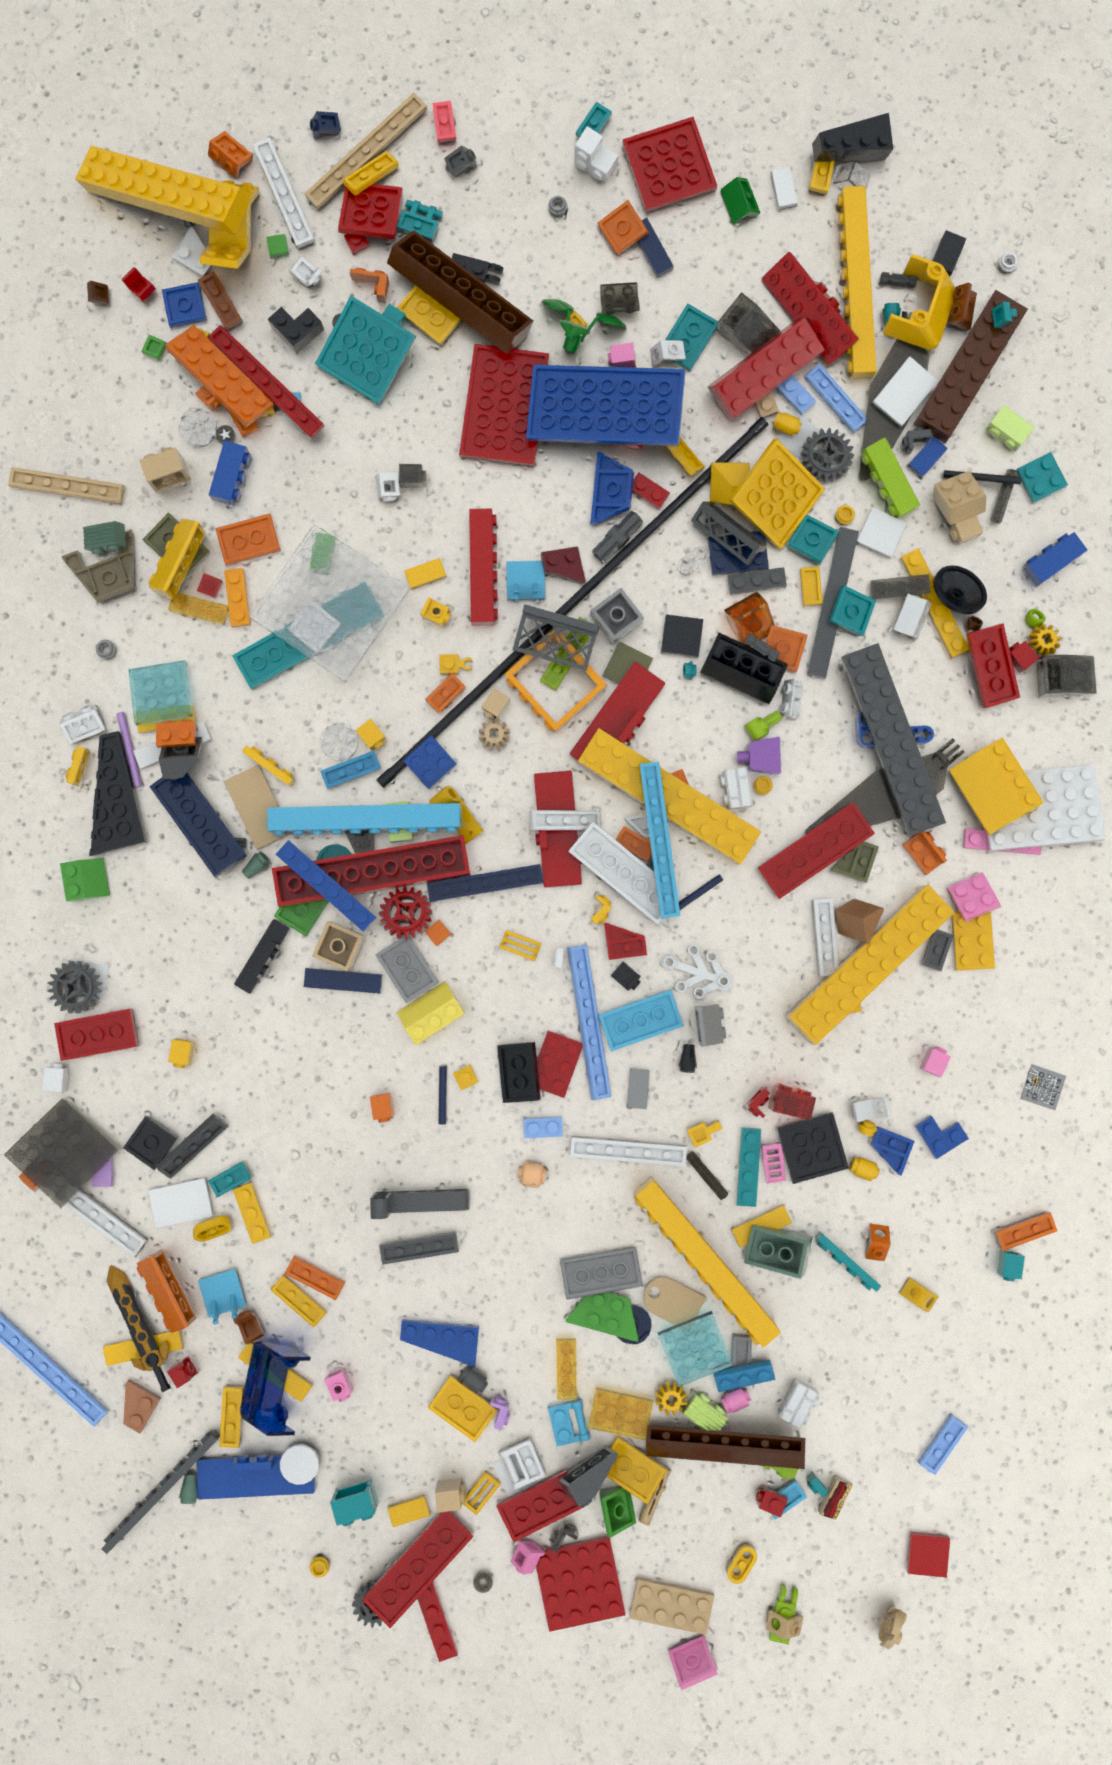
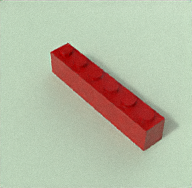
M492 508L469 509L472 626H494V620H498V608L494 609V601H498V591L494 590V582H497V571H494V564H497V552H493V545H497V533H493V526H497L496 514H493Z

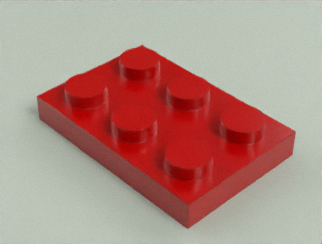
M549 1030L547 1031L537 1059L540 1090L565 1098L583 1048L582 1042Z

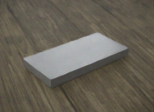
M636 1247L560 1260L566 1300L643 1287Z

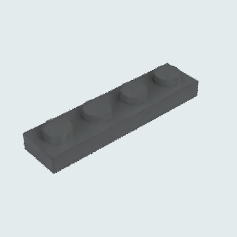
M213 1113L156 1165L158 1171L171 1179L228 1127L226 1122Z
M456 1232L379 1245L382 1265L459 1252Z

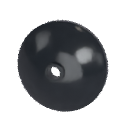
M954 565L945 566L934 577L933 586L939 600L950 610L961 614H974L979 612L986 604L987 592L984 584L968 569Z

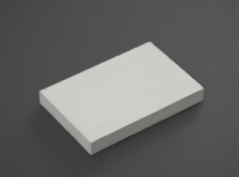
M909 356L872 403L901 427L936 385L938 380Z
M206 1177L148 1190L155 1228L214 1215Z

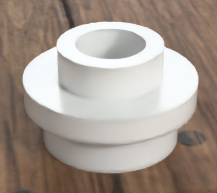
M1005 253L999 259V267L1005 272H1012L1018 265V259L1014 253ZM1005 261H1009L1011 265H1007Z

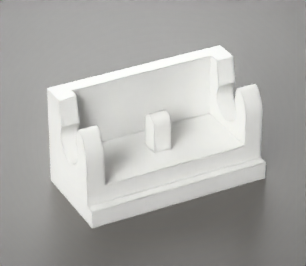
M908 594L894 631L918 639L932 603Z

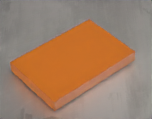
M270 513L215 528L226 566L281 551Z

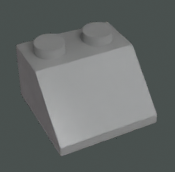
M719 1004L695 1006L699 1045L709 1046L724 1043L723 1039L726 1038V1030L721 1025V1019H724L723 1008H719Z

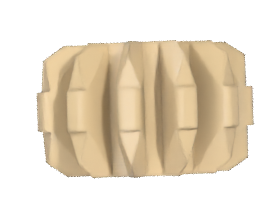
M498 718L495 724H493L492 719H489V726L485 722L482 723L485 730L479 729L478 732L484 735L478 738L479 741L485 740L482 744L483 747L490 744L489 750L492 751L493 746L496 745V749L499 751L500 743L504 747L507 746L503 740H510V737L505 735L510 733V729H504L507 725L505 722L499 726L500 719ZM491 731H494V733L498 731L497 739L495 737L491 738Z

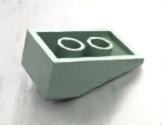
M752 1225L744 1263L801 1279L806 1272L813 1237L794 1231Z

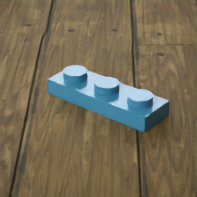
M371 751L320 772L327 789H331L378 771L381 767L375 751Z
M771 1360L713 1372L718 1392L775 1380Z

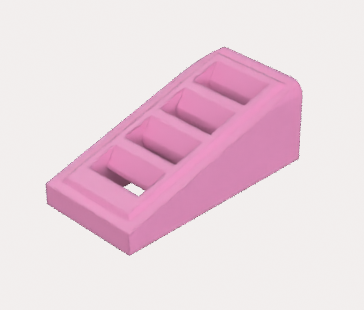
M781 1143L761 1145L767 1184L786 1181ZM777 1150L776 1154L767 1155V1151ZM778 1157V1161L768 1162V1159ZM779 1165L780 1167L769 1170V1166ZM771 1173H781V1176L770 1177Z

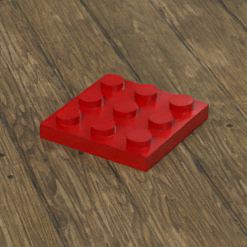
M372 184L355 196L345 186L338 233L395 240L403 188Z

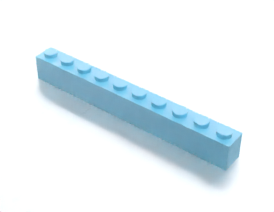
M460 803L267 808V831L272 832L274 836H285V832H292V835H304V832H311V835H323V831H330V834L333 835L342 834V831H350V834H361V831L369 830V834H379L380 830H388V833H399V830H407V833H418L419 829H426V832L434 833L438 832V829H445V832H457V829L462 828V805Z

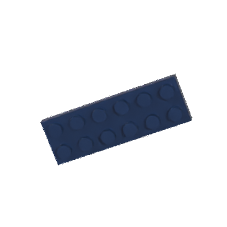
M188 773L183 778L176 780L163 779L162 777L149 786L215 878L247 856Z

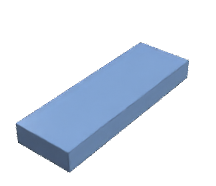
M950 1414L918 1463L936 1475L968 1426Z

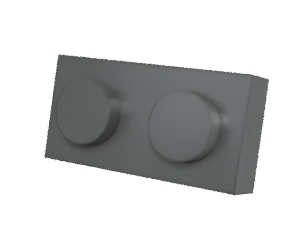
M937 929L931 936L922 965L942 971L954 935Z

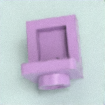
M499 1396L491 1397L489 1405L499 1409L494 1428L502 1430L503 1425L507 1426L510 1414L507 1413L509 1403L506 1402L505 1398Z

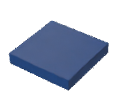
M199 282L162 289L170 328L207 321Z

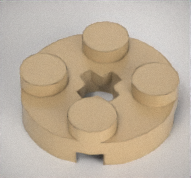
M894 1606L890 1607L887 1611L890 1615L888 1619H883L879 1631V1640L882 1641L880 1646L891 1649L894 1644H900L902 1639L900 1631L907 1617L906 1613Z

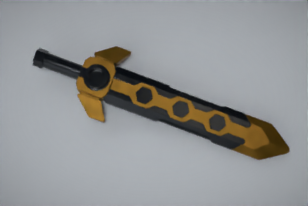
M109 1266L107 1284L127 1324L136 1349L142 1358H131V1362L134 1367L140 1370H153L163 1393L171 1389L160 1367L164 1364V1360H167L170 1347L167 1341H164L160 1348L158 1347L125 1273L114 1266Z

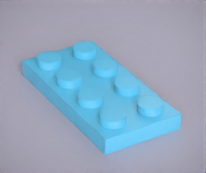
M671 989L598 1015L611 1051L684 1026Z

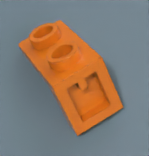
M363 268L350 269L352 280L375 283L374 295H377L378 302L386 303L389 286L388 274L380 270L371 272Z

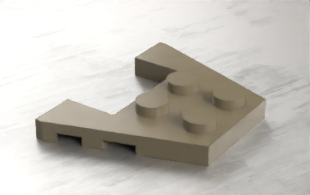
M131 530L125 532L126 547L119 548L121 554L90 566H84L78 550L61 556L98 603L134 590V534Z

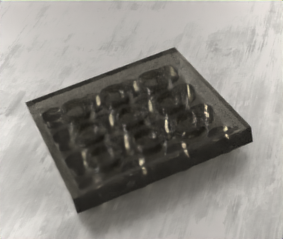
M62 1098L4 1156L61 1209L118 1152V1149Z

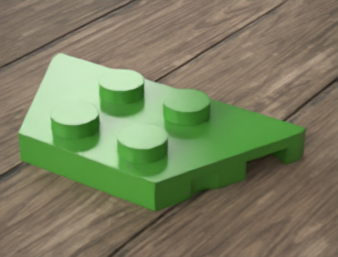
M610 1292L586 1296L566 1319L567 1323L628 1340L639 1341L631 1299Z

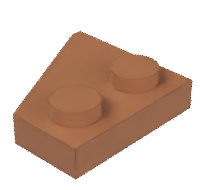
M129 1379L126 1382L123 1424L140 1434L161 1397Z

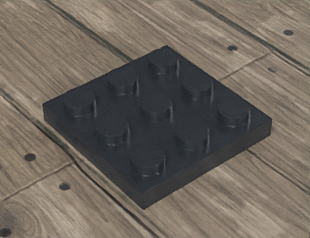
M833 1112L776 1127L792 1184L849 1169Z

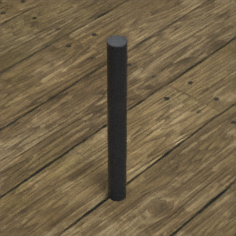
M944 470L943 478H951L965 472ZM971 472L976 481L1021 484L1022 477Z

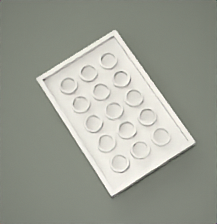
M1094 765L1024 771L1044 803L1038 809L991 835L987 834L989 852L1104 841L1106 835Z

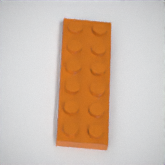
M192 325L166 343L165 349L245 427L273 408L274 403L195 325Z

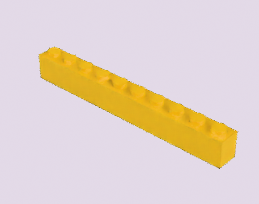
M866 186L843 187L841 194H838L837 205L841 207L838 223L842 225L839 241L843 243L840 259L841 262H844V268H842L841 273L842 280H845V287H843V299H846L844 317H847V324L859 338L846 351V354H849L847 372L850 373V379L873 378L877 370Z

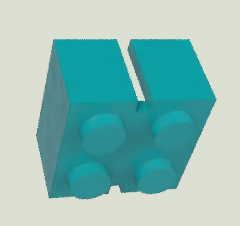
M373 1480L335 1490L330 1502L337 1526L341 1524L348 1526L353 1524L355 1520L362 1519L364 1521L372 1518L379 1503Z

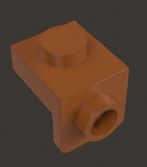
M252 1311L241 1312L237 1318L233 1319L234 1324L238 1325L245 1344L248 1345L265 1336L257 1314Z

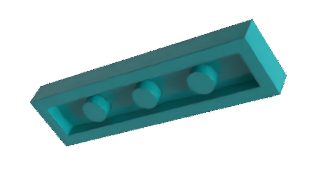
M741 1127L737 1206L756 1207L761 1129Z
M819 1231L815 1238L819 1241L817 1245L825 1252L827 1249L833 1253L831 1257L838 1264L843 1262L848 1266L846 1271L854 1278L858 1275L862 1279L860 1283L869 1291L872 1288L877 1292L881 1288L877 1281Z

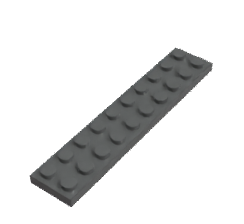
M879 643L842 656L843 664L908 836L910 837L945 824L944 815Z

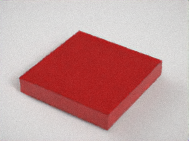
M910 1532L907 1573L947 1578L950 1537Z

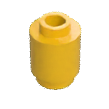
M778 412L773 427L777 428V431L793 437L794 433H799L802 423L799 422L800 418L785 412Z
M854 1157L849 1167V1171L853 1172V1175L870 1182L878 1177L880 1169L877 1168V1163L862 1157Z

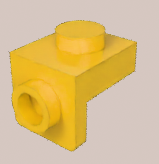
M597 895L595 898L603 907L591 918L595 925L598 922L603 924L609 917L607 913L612 908L610 906L612 902L605 895L602 897Z

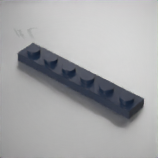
M537 864L427 883L429 901L434 902L542 884L543 878L541 866Z

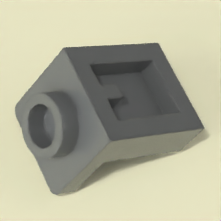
M462 145L444 158L453 176H457L469 166L477 167L474 152Z

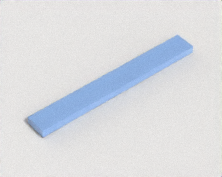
M587 945L569 947L567 951L591 1100L611 1097Z
M0 1312V1342L95 1427L109 1410Z

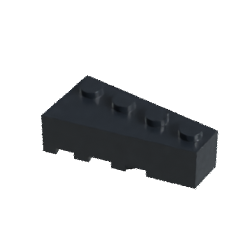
M889 113L820 132L812 143L814 162L886 160L893 151Z

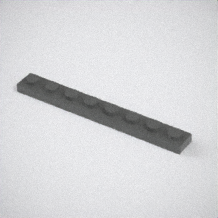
M217 1430L212 1434L208 1432L200 1440L202 1444L198 1448L194 1446L187 1453L188 1459L184 1463L180 1460L173 1468L175 1472L171 1476L167 1474L159 1482L161 1486L157 1491L153 1488L145 1497L147 1501L143 1505L139 1503L131 1511L133 1515L129 1519L125 1517L117 1526L119 1530L116 1533L112 1531L103 1540L105 1545L102 1547V1550L106 1554L115 1547L219 1439L220 1433Z

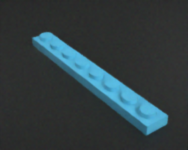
M659 761L639 764L660 917L662 919L680 916Z

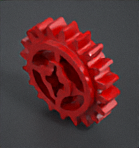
M406 886L403 887L402 892L398 888H396V894L389 892L390 899L383 898L386 904H380V908L384 911L379 912V916L384 917L380 922L385 924V931L390 929L389 933L391 936L397 932L398 939L404 934L406 940H408L409 934L416 938L415 932L422 935L421 928L428 929V925L425 922L432 921L431 917L427 915L433 914L431 909H427L431 906L430 902H426L427 896L421 897V890L415 893L414 887L408 892ZM402 900H412L414 902L404 903ZM395 905L397 911L394 914L395 917L391 919V910ZM421 907L420 917L416 921L415 913L417 912V909ZM402 909L409 912L410 918L402 913ZM398 923H400V924H401V923H408L410 926H405V927H404V926H399V925H397V924H398Z

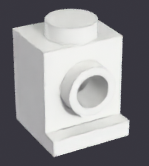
M398 472L379 473L375 476L378 499L383 498V502L395 501L394 498L400 496ZM384 485L389 487V492L384 490Z

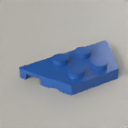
M597 452L591 525H597L631 509L633 469L620 464L601 452Z

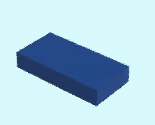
M933 436L908 464V467L922 478L948 448Z

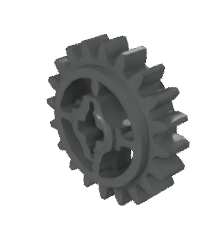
M821 428L819 435L814 431L812 438L807 437V443H804L802 446L804 451L801 452V456L805 458L802 459L801 463H807L805 468L807 470L811 469L812 475L816 473L817 480L821 476L824 477V482L827 481L829 476L832 481L835 480L836 475L841 478L843 472H848L849 468L847 466H851L853 463L849 459H853L854 454L849 452L854 447L847 446L850 439L843 440L845 433L838 436V429L831 433V428H828L825 433ZM824 442L823 447L813 450L817 444ZM833 443L838 446L840 451L834 447ZM814 458H815L816 460H818V461L821 463L822 466H820L819 464H817V462L814 460ZM837 459L841 460L838 466L830 468L832 462L837 461Z
M69 961V967L66 963H62V969L55 968L57 975L50 974L54 981L47 983L53 986L47 992H53L54 995L49 999L57 1000L54 1006L62 1005L60 1011H65L68 1008L69 1014L73 1013L74 1009L76 1014L81 1013V1008L83 1011H88L87 1005L95 1006L93 1000L100 999L96 993L102 992L97 986L103 984L96 981L100 975H93L96 970L95 968L88 970L89 963H85L82 966V961H77L76 965L74 961ZM71 972H78L77 976H74L72 979L65 978ZM86 979L88 980L89 990L85 985ZM61 984L65 989V997L62 994ZM72 984H76V987H77L78 989H77V990H74V987H72ZM78 995L85 996V998L78 1003L72 1002L73 998H76Z

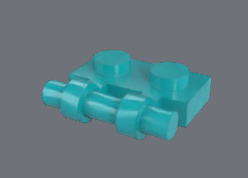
M407 199L405 207L411 210L410 212L402 210L397 230L408 234L415 230L425 239L433 242L439 226V222L433 220V218L441 219L443 211L437 210L435 206L431 205L429 207L421 204L420 201ZM418 212H422V213H424V214H427V216L424 217V216L418 215L417 213H418Z

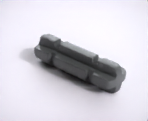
M882 272L880 275V283L882 284L889 282L890 285H908V287L913 288L917 285V276L910 275V277H907L905 274L897 273L890 275L889 272Z
M750 633L746 637L745 643L749 646L752 645L753 649L765 657L767 655L770 661L775 662L780 653L775 649L772 650L771 646L761 639L757 640V637Z

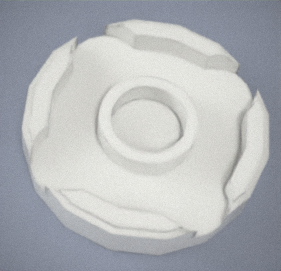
M303 1443L288 1447L280 1460V1471L283 1477L288 1482L296 1485L310 1482L316 1476L319 1469L317 1452Z

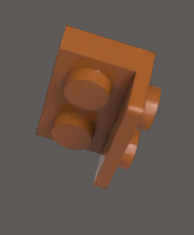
M969 282L956 286L950 317V324L964 331L971 329L977 293L971 290L972 284Z

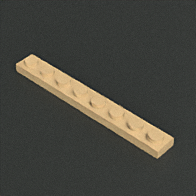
M412 93L304 193L305 197L319 210L345 186L343 184L344 178L373 160L427 110V105L415 93Z

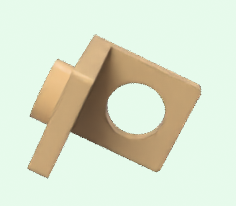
M770 1610L766 1630L783 1640L799 1636L803 1616L798 1615L785 1618ZM774 1618H777L780 1622L779 1630L773 1627L772 1621Z

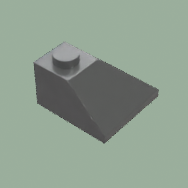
M196 737V746L166 747L161 749L159 764L163 779L176 780L183 778L199 758L203 741L202 737Z

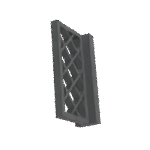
M524 604L523 614L512 650L587 671L596 636L599 632V625ZM526 618L534 620L537 625L536 628L529 632L524 627ZM547 624L552 625L556 632L545 637L541 628ZM539 629L544 639L534 644L529 634ZM566 629L571 630L574 637L564 642L559 633ZM584 634L592 636L590 644L582 648L577 638ZM558 635L562 644L552 649L547 640ZM527 636L532 645L526 649L519 648L520 639ZM576 640L580 650L570 654L566 645ZM545 641L550 651L540 654L536 646ZM564 646L569 656L562 660L557 659L554 651ZM580 652H583L585 656L583 666L576 664L572 658Z

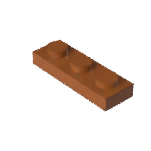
M214 271L198 279L200 286L226 330L243 322Z

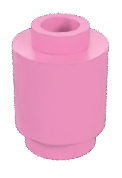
M742 1388L724 1395L725 1397L721 1399L727 1414L730 1412L735 1413L750 1406L748 1402L751 1401L747 1390H742Z

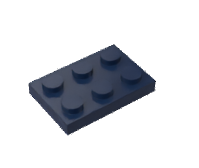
M760 531L750 532L766 544L765 536ZM728 535V543L731 546L737 545V539L734 535ZM712 537L707 538L712 576L769 569L767 548L764 552H758L752 563L747 565ZM743 546V555L748 559L753 550L748 546Z

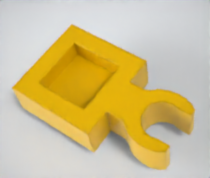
M439 654L440 675L459 674V669H464L465 671L472 670V667L465 666V663L472 661V658L467 657L459 660V654Z

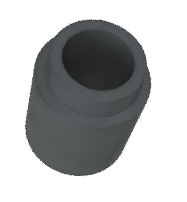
M468 1365L458 1377L461 1383L475 1394L478 1392L482 1393L488 1385V1382H486L487 1377L474 1367L470 1368Z

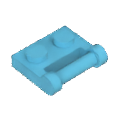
M582 1399L548 1406L557 1447L591 1439L590 1432H587L582 1411ZM569 1409H574L580 1432L578 1434H574Z

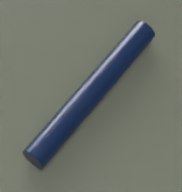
M718 874L679 901V909H683L722 882L723 878L721 875Z
M439 1066L438 1124L440 1125L446 1124L447 1066Z

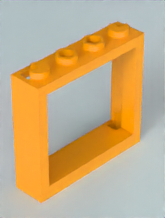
M552 630L547 636L553 634L556 631ZM559 633L562 640L566 642L567 639L561 633ZM558 635L547 640L550 643L555 638L560 645L562 644ZM545 641L536 646L538 653L547 646ZM570 643L566 645L570 654L576 652V649ZM579 653L572 657L577 664L584 665L585 659ZM526 654L505 673L508 677L505 681L512 689L516 687L520 691L518 694L525 703L529 701L533 705L531 710L537 717L542 715L546 720L544 722L545 726L550 731L554 729L556 732L608 687L588 664L587 671L585 672L597 686L556 723L514 676L535 656Z

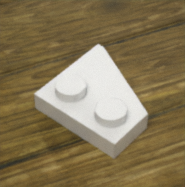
M190 227L172 255L173 260L201 277L207 275L213 265L200 264V255L206 248L194 228Z

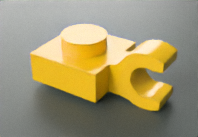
M719 1120L708 1126L703 1121L687 1129V1132L696 1148L713 1140L710 1134L721 1130L722 1126Z

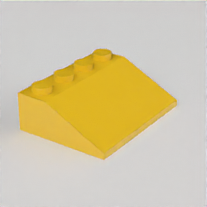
M1003 737L948 770L988 835L1031 813L1044 803Z

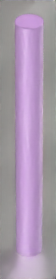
M124 712L117 713V718L134 787H140L142 784Z

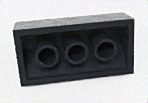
M718 633L700 673L770 704L788 664L778 659L772 662L768 659L767 655L765 657L752 647L722 633Z

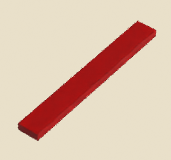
M219 325L207 337L310 439L324 427V424L222 325Z

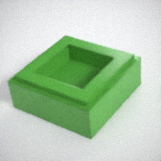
M285 234L267 237L270 258L289 255Z
M148 335L141 352L160 361L165 351L166 342Z

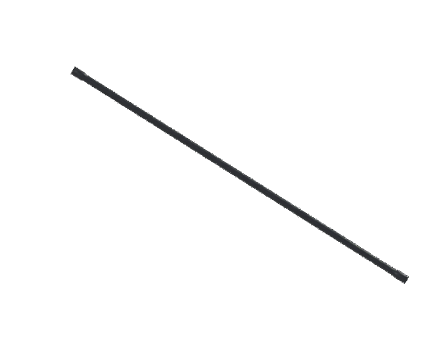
M760 417L715 462H729L769 425L763 417ZM711 466L555 613L566 616L711 479ZM549 624L543 626L541 630L544 633V635H546L553 628V626ZM539 629L530 636L534 644L543 637ZM527 638L519 648L526 649L532 644ZM512 652L376 781L385 788L407 766L402 761L430 735L434 739L440 735L511 668L524 653Z

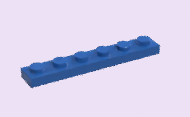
M289 840L275 854L363 932L377 918Z

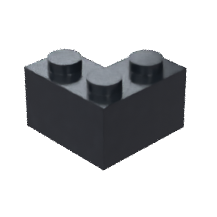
M281 306L268 318L271 328L296 355L324 330L321 320L309 308L294 320Z

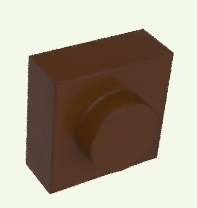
M89 281L87 283L88 302L104 306L109 304L108 285Z

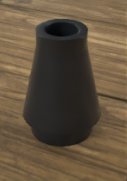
M683 1045V1051L678 1064L680 1072L695 1073V1068H697L695 1045Z

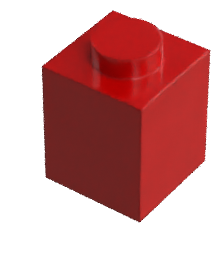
M1026 640L1021 644L1016 642L1009 648L1013 666L1019 673L1040 659Z

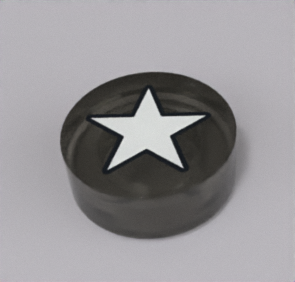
M223 425L217 429L216 438L222 445L224 440L234 443L236 434L230 426Z

